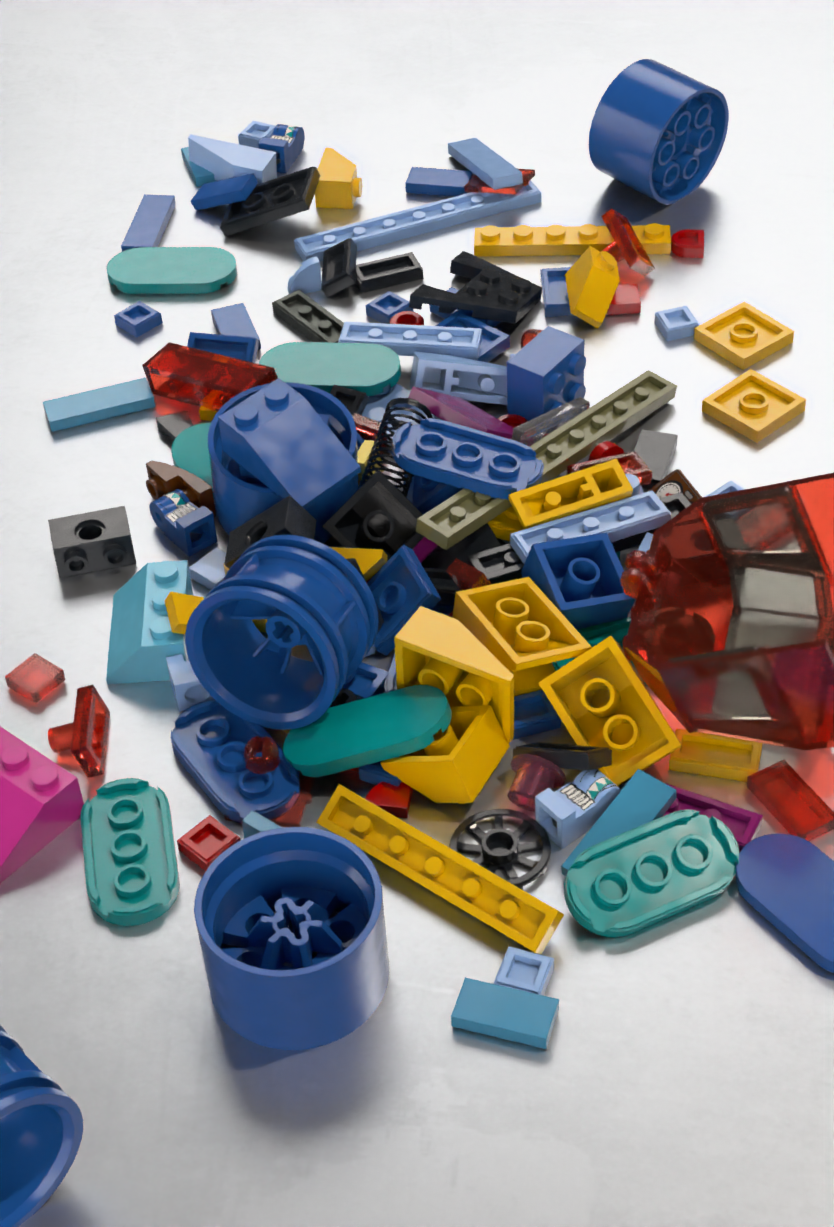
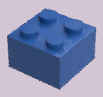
M547 326L506 362L507 414H516L524 417L529 422V430L544 435L555 424H559L570 410L578 406L586 394V387L584 386V369L586 366V357L584 356L585 340Z
M607 532L532 544L521 571L522 577H530L576 630L627 618L636 600L635 593Z

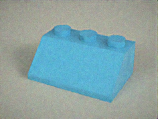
M187 560L147 563L114 594L106 674L107 685L170 680L166 657L182 654L184 661H189L186 651L185 634L172 632L165 605V599L170 592L193 595Z

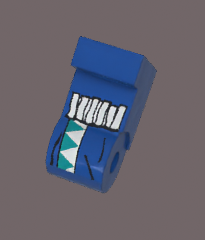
M277 124L273 135L269 138L262 137L258 142L259 149L276 152V160L280 159L281 163L277 164L278 173L286 174L302 152L305 141L303 127Z
M176 489L150 502V513L156 525L188 557L218 542L213 512L205 506L200 508L195 506L183 491ZM190 533H199L202 537L197 541L191 542Z

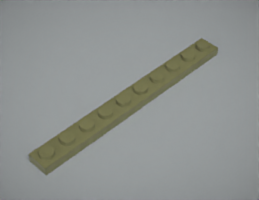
M647 370L529 446L536 452V458L539 461L542 460L544 465L541 483L552 480L591 454L598 444L612 440L675 398L677 385ZM464 488L417 518L416 532L447 550L512 507L509 500L492 498L491 496L479 492L475 493Z

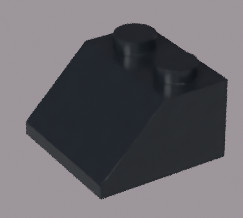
M379 470L322 526L343 548L383 549L387 554V561L403 545L413 549L424 537L416 532L417 518L423 514Z

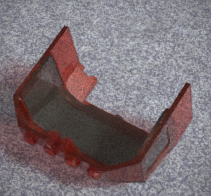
M834 472L697 499L653 533L650 549L646 553L645 551L634 549L630 554H627L625 564L628 569L622 572L620 582L625 595L636 599V603L631 608V623L628 634L623 638V650L626 658L633 662L640 678L689 733L701 732L799 750L834 748Z

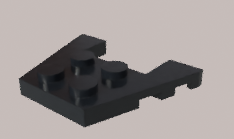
M462 251L451 260L450 273L472 280L457 293L422 284L410 294L409 307L421 310L422 304L439 306L440 313L452 314L456 309L473 311L472 317L516 324L541 300L542 287L471 253Z

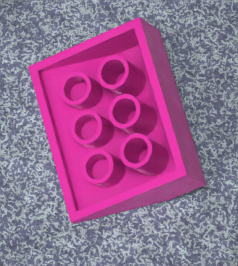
M0 726L1 884L81 817L84 802L76 776Z

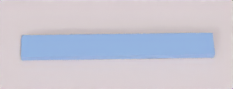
M527 177L523 178L521 185L497 190L489 187L300 237L294 240L295 250L303 262L317 256L320 262L323 261V252L348 238H351L357 245L358 252L542 202V192Z

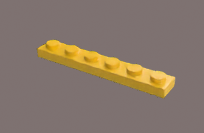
M657 223L635 226L627 224H616L614 226H595L592 224L582 226L550 225L548 227H530L528 225L497 227L489 225L483 228H475L474 255L477 257L582 255L589 246L600 252L606 251L611 255L671 254L670 225H660Z
M340 784L316 822L332 833L349 840L364 852L536 954L542 955L564 916L563 913Z

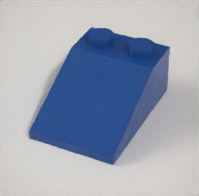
M280 378L218 417L223 452L282 499L290 495L305 510L361 472L360 465L306 398Z

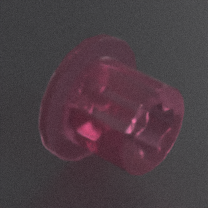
M531 754L515 755L510 765L516 774L507 796L518 807L535 812V796L547 788L552 790L553 788L563 786L566 780L565 773L557 765L542 757Z

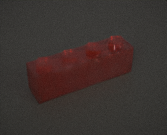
M171 342L167 343L142 365L154 395L199 407L204 406L217 412L226 402L239 393L256 386L272 383L278 379L273 367Z

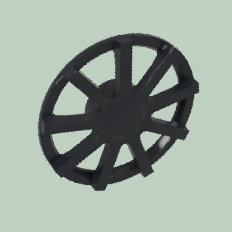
M510 809L485 810L470 816L456 828L449 843V848L456 852L479 854L480 856L472 861L480 866L489 864L488 870L496 874L498 868H503L509 878L506 881L522 890L523 886L533 882L541 874H545L551 857V843L545 829L529 815ZM495 816V829L487 833L483 832L475 824L480 819ZM503 816L523 820L514 832L503 829ZM531 827H534L541 837L540 840L518 844V840ZM467 829L482 844H465L458 840L462 832ZM543 850L539 862L520 855V853ZM512 864H518L531 871L518 877Z

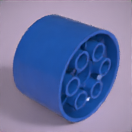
M638 60L617 75L608 86L596 108L589 132L588 145L591 161L600 172L662 204H674L695 191L703 183L720 155L729 123V109L726 98L719 90L656 60Z
M285 382L304 396L318 414L329 415V428L358 463L357 429L352 415L344 404L322 389L306 384ZM268 384L250 388L231 398L219 409L209 427L208 451L215 509L218 520L228 535L237 527L283 500L257 478L240 476L239 464L222 450L219 416ZM358 474L306 509L317 520L315 541L324 544L332 537L322 526L358 490Z
M282 827L259 832L235 843L220 854L208 867L196 891L194 901L195 921L212 1002L222 1020L233 1031L243 1038L265 1047L281 1050H303L320 1047L342 1039L370 1018L381 1003L386 992L389 980V958L380 877L372 861L358 846L329 831L309 827ZM334 911L339 912L337 915L329 919V917ZM227 945H232V946L240 947V948H227V949H225ZM313 952H318L317 955H316V956L314 957V959L312 960V954H313ZM288 962L292 964V967L284 966L283 964Z

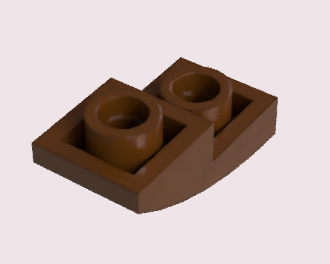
M153 460L146 463L148 473L146 487L153 499L156 500L179 489L184 492L198 508L202 506L207 507L213 512V516L216 517L213 490L204 480L174 465Z

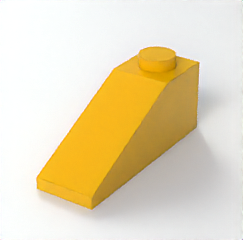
M616 458L511 493L508 499L523 529H527L631 497L633 488Z

